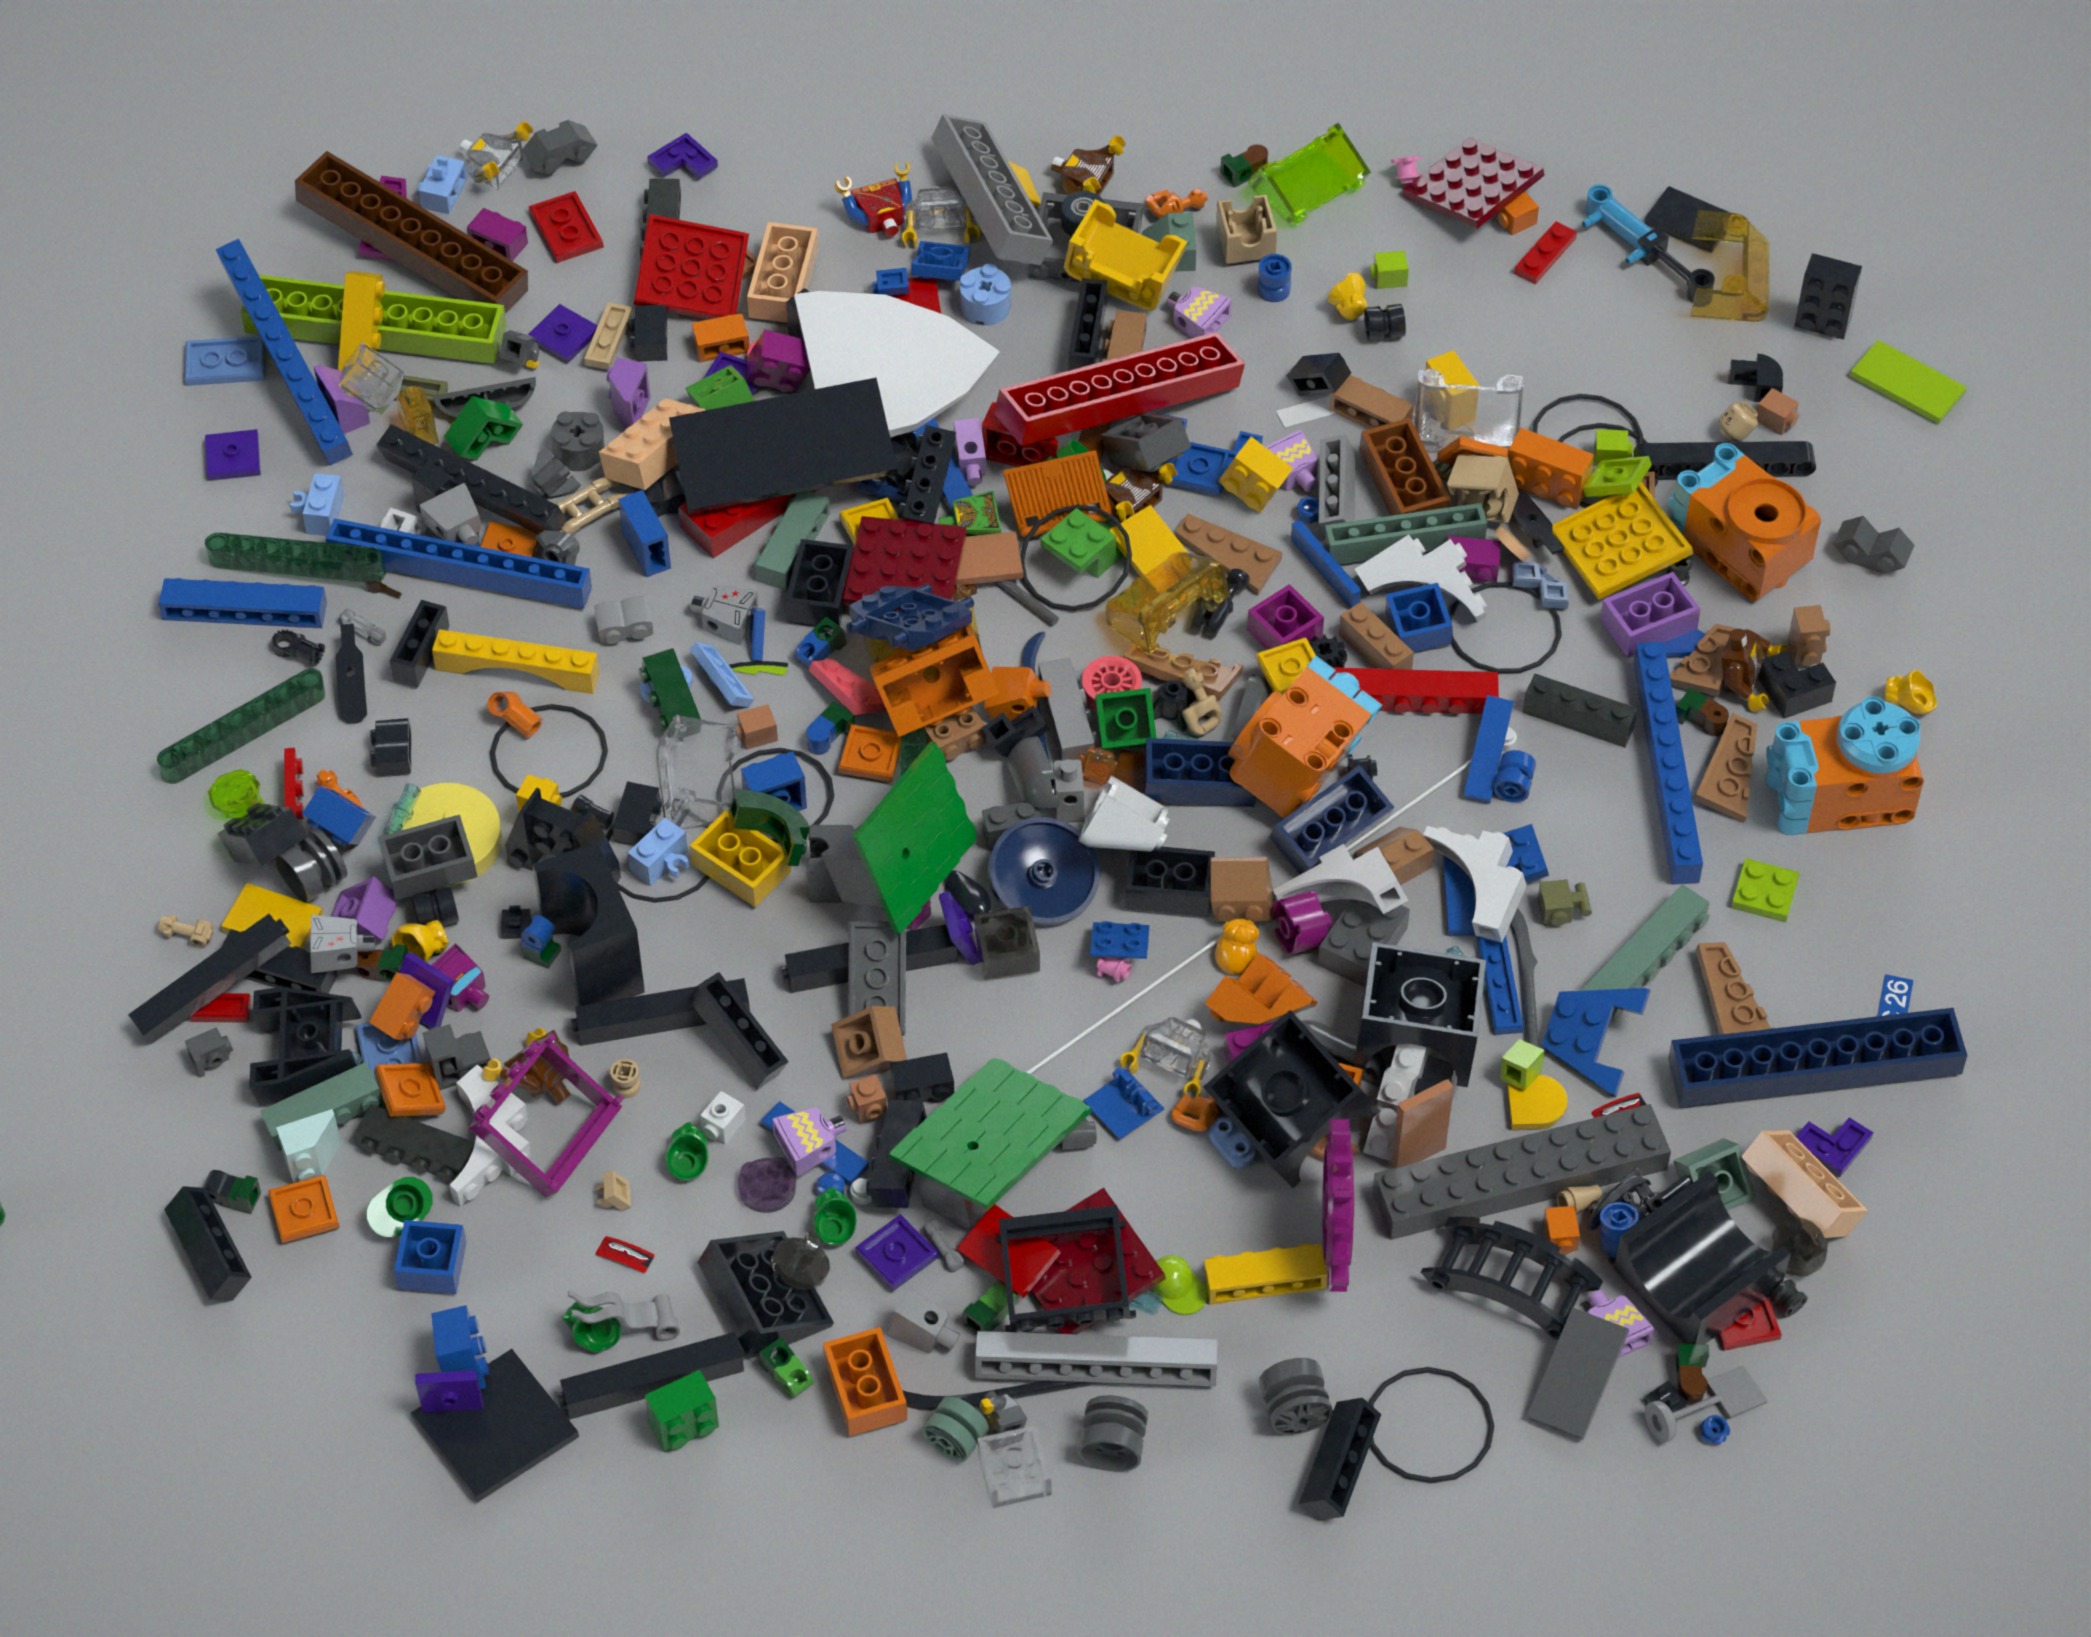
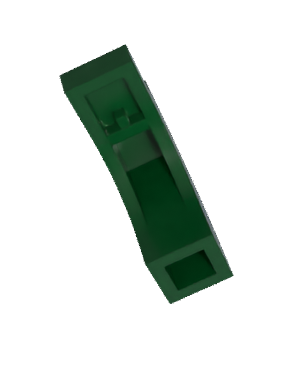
M734 790L728 811L733 828L756 830L772 836L780 843L787 865L799 866L801 856L806 853V839L810 828L804 816L793 806L774 796L756 791Z

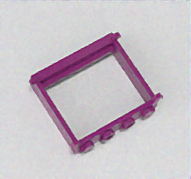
M552 1032L546 1038L537 1042L533 1040L525 1047L522 1052L525 1055L520 1062H515L507 1070L506 1075L508 1078L503 1084L499 1083L493 1088L489 1094L491 1100L487 1105L483 1104L473 1114L475 1120L469 1126L470 1130L544 1197L559 1191L623 1107L620 1103L624 1099L620 1094L615 1098L609 1095L553 1043L556 1035ZM540 1055L596 1105L595 1109L545 1174L489 1124V1120Z

